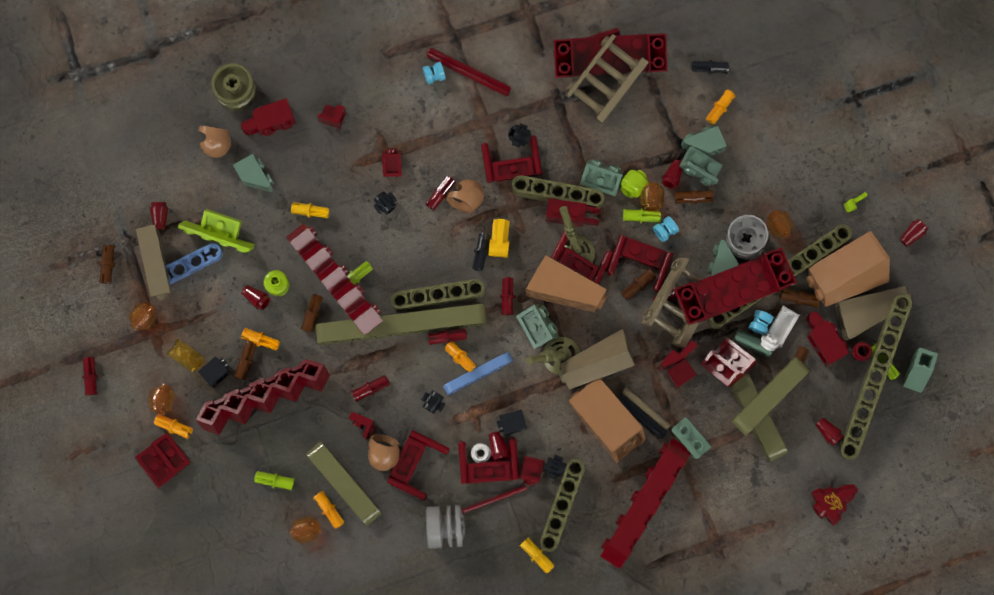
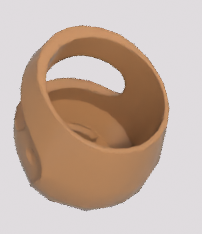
M200 126L198 131L206 135V140L200 142L202 151L212 158H219L227 154L231 147L229 130Z
M466 179L456 185L458 191H452L447 196V202L452 207L465 213H472L482 204L484 190L477 181ZM453 198L459 199V200H461V201H463V202H461V203H460V202H457V201L454 200Z
M372 435L368 451L370 465L379 471L392 469L399 460V442L388 435ZM375 441H383L392 446L381 445Z

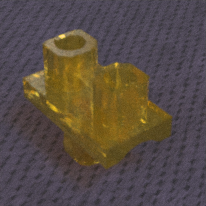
M178 338L175 340L173 347L166 353L191 372L194 369L198 370L204 362L202 360L204 356Z

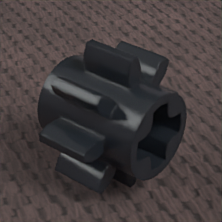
M520 123L510 128L508 138L512 141L513 146L524 147L530 142L531 132L527 129V125Z
M383 191L374 199L376 203L374 208L379 214L384 212L388 215L397 207L395 204L397 201L396 197L391 192L386 194Z
M433 390L430 394L425 392L421 399L424 402L422 407L433 414L437 410L441 412L445 406V403L442 402L444 397Z
M556 454L554 458L548 457L544 471L548 472L547 477L556 480L557 476H563L567 463L562 462L564 457Z

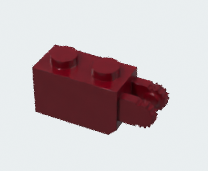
M287 98L254 109L252 113L253 118L241 123V129L248 136L257 133L261 136H270L277 130L292 128L296 121Z
M548 199L545 222L564 224L559 209L566 206L571 221L575 226L582 227L583 224L599 225V220L585 218V213L600 214V208L586 206L585 203Z
M816 311L807 315L806 321L811 329L808 332L807 339L825 367L849 354L847 343L840 339L837 334L838 330L833 323H830L829 320L824 322Z

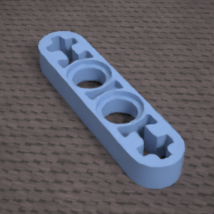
M215 243L208 244L166 265L167 270L170 269V273L174 276L172 279L169 276L170 285L219 261L223 256L220 246ZM212 248L218 250L216 252L217 256H207L208 261H206L204 256L202 255L203 252L205 255L210 254ZM196 256L201 257L200 265L193 266L191 263L192 259ZM177 265L184 266V272L180 275L174 272Z
M510 352L504 353L473 369L472 372H468L448 382L443 388L446 394L450 395L503 368L514 360Z

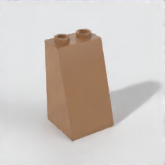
M870 231L810 266L806 280L809 287L814 288L818 301H822L824 306L827 307L888 283L890 257Z
M545 255L526 288V296L595 313L597 308L601 310L607 298L605 295L607 289Z
M600 378L587 383L583 390L575 392L570 397L569 404L616 464L646 441L643 427Z

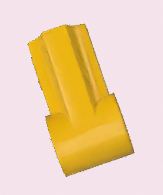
M494 219L489 256L508 258L510 221Z

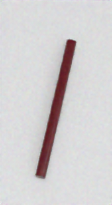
M526 485L461 510L464 514L526 491Z

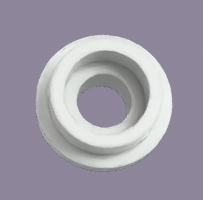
M771 334L761 337V346L769 351H775L780 345L778 339Z
M483 443L476 444L471 450V456L474 461L484 463L490 458V449ZM479 450H483L485 452L483 457H479L477 455V452Z

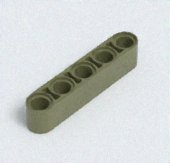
M517 176L512 182V191L519 197L546 202L551 198L585 203L586 206L601 208L604 201L603 193L597 189L528 176ZM524 183L526 187L519 190L516 188V184ZM541 186L544 188V191L537 193L534 188ZM559 189L563 192V195L557 197L553 194V191ZM578 193L582 198L574 200L571 195ZM596 196L600 199V202L594 204L590 198Z
M478 279L398 291L392 295L391 303L396 311L403 312L477 300L484 295V284ZM474 285L481 287V291L477 294L472 293L470 290ZM456 288L462 290V294L458 297L452 295V291ZM437 291L443 293V297L439 300L433 298V294ZM418 294L424 296V300L420 303L414 301V297ZM399 297L405 299V303L402 306L395 304L396 299Z
M797 356L794 357L731 422L744 435H747L810 370Z
M748 372L739 381L730 386L741 410L758 394ZM768 413L752 429V432L766 459L772 462L788 454Z
M321 441L306 453L308 458L366 526L370 525L382 514Z
M573 459L567 464L540 539V547L546 552L554 551L557 548L585 468L583 462L579 459ZM573 463L579 464L581 468L577 474L570 471V465ZM565 482L573 483L574 490L572 492L564 490L563 484ZM559 500L566 501L568 506L565 511L558 510L557 502ZM552 519H558L561 522V527L558 530L550 527ZM546 537H551L554 540V546L550 549L543 545Z

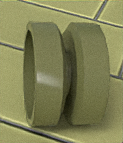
M236 63L226 64L220 67L213 75L212 90L219 103L226 109L239 111L249 107L254 102L257 95V87L250 72L244 66Z

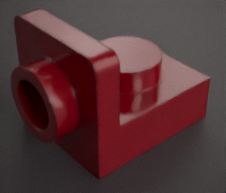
M387 148L386 151L382 152L383 177L402 176V153L397 151V148Z
M351 412L349 419L353 421L352 425L363 429V426H366L362 437L368 439L369 436L372 437L376 429L375 421Z
M525 456L520 480H524L523 484L535 486V483H540L544 460Z

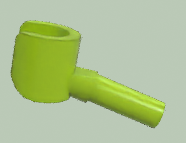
M864 192L857 198L848 200L844 204L846 211L856 210V203L867 197L868 194Z

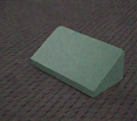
M741 329L737 330L733 339L734 343L766 358L772 354V351L761 346L760 343L762 341L760 338Z

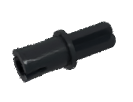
M709 60V62L692 61L691 70L693 72H708L709 75L712 73L728 74L729 62H714L712 60Z
M479 233L477 247L474 249L475 257L472 269L475 271H483L486 255L489 254L487 251L491 238L489 234L485 236V233Z

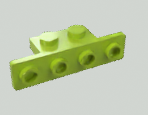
M209 209L204 210L201 226L188 221H183L178 225V228L182 229L186 234H196L204 240L217 241L221 246L235 247L237 251L242 253L250 252L255 247L253 243L238 239L242 224L241 220Z

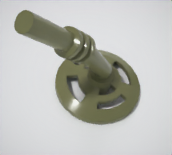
M561 207L559 210L565 225L564 230L567 238H569L568 241L570 240L571 245H565V247H568L592 263L595 257V249L592 242L585 236L578 235L567 207ZM583 242H585L589 246L590 254L588 253L587 247L583 244Z
M558 337L549 341L545 345L543 352L539 355L527 357L526 363L530 365L542 362L550 372L559 375V372H562L559 370L561 367L560 363L572 358L568 347L571 345L576 355L580 353V349L573 340L566 337ZM556 342H564V344H558L553 348L551 347ZM554 361L555 364L551 366L549 362Z

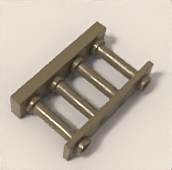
M614 34L603 39L600 43L602 48L577 81L575 83L571 81L565 89L567 91L566 97L569 98L574 94L595 110L597 114L595 119L600 123H603L649 63L644 58H641L639 61L637 59L634 60L612 42L616 37ZM607 48L630 66L631 71L628 75L621 74L601 58ZM595 63L619 81L620 86L616 91L614 89L611 90L589 73ZM584 78L607 96L608 101L605 105H599L578 88Z
M678 258L672 263V270L652 305L644 312V319L641 324L652 326L655 323L673 335L674 339L671 344L680 348L686 347L699 323L688 326L682 309L668 301L667 298L672 290L680 287L676 282L681 273L694 282L703 279L685 267L689 261L688 258ZM663 306L682 319L683 323L679 329H676L657 316Z

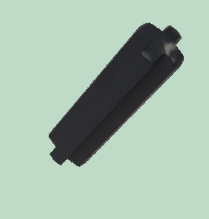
M624 395L619 399L630 414L659 439L665 436L667 430Z

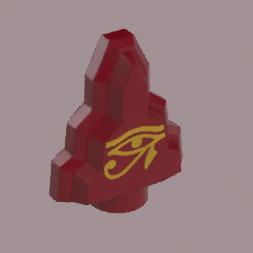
M855 484L842 485L837 489L833 487L825 490L818 488L811 492L816 502L812 505L813 510L820 519L825 517L834 526L841 520V515L847 510V503L854 499L858 489Z

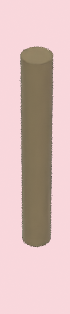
M626 387L623 390L622 394L664 429L667 430L671 426L629 388Z

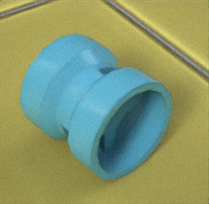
M437 62L431 67L428 65L423 67L428 85L433 84L436 80H446L441 62Z
M668 216L661 224H656L653 227V231L662 242H665L669 239L670 235L678 233L679 228L674 220Z
M756 310L754 320L748 328L757 334L766 335L768 332L767 327L772 323L774 317L764 311Z

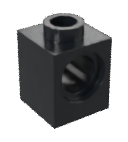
M216 356L198 371L213 388L231 374L228 370L230 365L224 358L219 359Z
M522 409L500 415V421H496L499 433L503 432L504 436L527 430Z

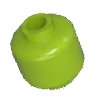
M641 170L628 171L620 182L622 193L629 198L641 196L648 187L647 175Z
M273 270L265 276L264 287L270 295L278 297L288 292L290 281L284 272Z

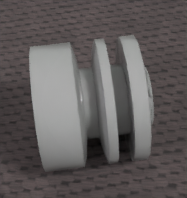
M742 215L731 222L726 235V243L735 258L749 261L762 254L768 240V229L760 218L754 215ZM743 237L746 239L750 238L749 243L743 242Z
M455 505V514L451 515V506H447L446 515H442L440 506L427 507L428 548H442L443 539H447L449 547H453V538H457V547H463L465 524L461 506Z

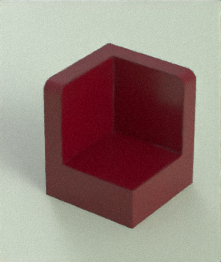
M326 104L322 114L318 113L317 118L321 123L340 129L347 112L344 106L337 105V107Z
M687 359L667 371L675 384L673 386L675 390L697 376Z

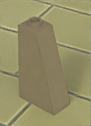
M156 225L137 228L136 233L150 296L156 298L157 301L167 299L168 295L172 294L160 230Z
M903 286L837 302L834 306L844 341H849L884 321L891 302L896 296L906 294L911 298L910 292L906 290V287ZM903 298L897 300L898 307L902 309L906 307V301Z
M624 330L617 331L561 363L562 372H559L562 383H566L568 388L572 389L635 366L630 344Z

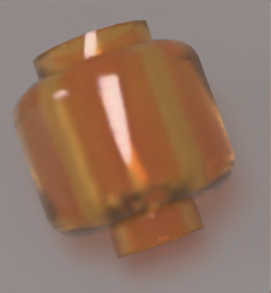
M649 182L648 185L644 186L640 195V205L644 207V210L658 211L659 208L664 206L665 190L663 187L659 186L656 182Z
M777 209L767 216L768 219L765 224L774 237L781 236V238H785L792 233L791 229L794 227V222L787 211Z
M145 301L135 304L128 315L131 327L138 331L141 329L148 330L157 318L156 308Z
M161 384L151 389L147 404L152 412L163 415L165 412L171 411L176 395L170 386Z
M311 516L294 520L290 529L291 538L299 544L316 540L321 532L318 520Z

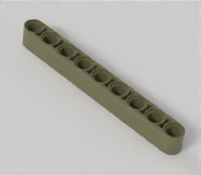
M840 225L790 258L788 263L794 277L844 245L852 237L851 228L848 225ZM838 231L844 232L846 238H840L838 236ZM822 242H828L830 244V249H825L822 245ZM807 252H812L815 255V259H809ZM796 262L799 264L800 269L794 270L791 263ZM762 299L739 307L736 313L728 311L721 314L722 323H716L713 318L708 319V324L714 329H719Z
M900 294L893 298L840 445V454L846 459H855L862 447L912 306V300L906 294ZM899 298H903L906 301L904 309L899 308L897 305ZM893 316L900 320L898 327L891 325L890 320ZM886 335L893 337L892 345L885 344L884 337ZM880 353H884L887 357V361L884 364L879 363L877 360V356ZM874 371L880 374L878 382L871 380V374ZM868 389L874 393V397L870 401L864 397V393ZM860 408H864L867 411V416L864 419L858 417L857 413ZM855 426L861 430L860 436L856 438L851 435V429ZM847 445L854 447V453L851 456H847L844 452Z
M474 304L380 316L383 321L366 335L360 331L352 320L316 324L315 327L317 344L328 345L442 331L445 329L482 326L487 324L485 304Z

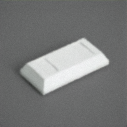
M782 306L767 334H771L778 339L780 348L800 316L785 306Z

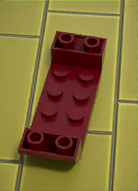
M667 33L619 35L612 41L634 60L637 59L639 61L641 58H644L649 62L642 72L668 71ZM606 36L553 40L555 78L580 76L602 48L600 43ZM608 48L602 54L601 58L620 73H630V66ZM596 63L589 71L592 75L609 74Z
M781 247L713 276L675 288L674 292L689 326L777 293L797 282Z

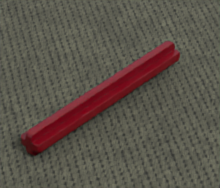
M430 48L427 52V58L435 62H441L443 66L504 96H508L511 92V86L434 48Z

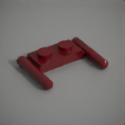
M531 135L532 157L491 163L488 143H482L481 149L487 183L513 180L517 176L533 177L543 175L537 137Z
M564 230L551 258L599 285L613 256V252L607 250L598 267L568 247H565L569 238H567Z
M620 235L607 269V274H614L620 256L659 269L660 272L653 288L655 292H659L674 254Z
M412 430L387 483L424 501L427 499V494L408 485L426 446L443 454H448L450 449Z
M515 437L509 438L510 461L467 464L466 443L464 441L458 443L461 484L520 480L517 441Z

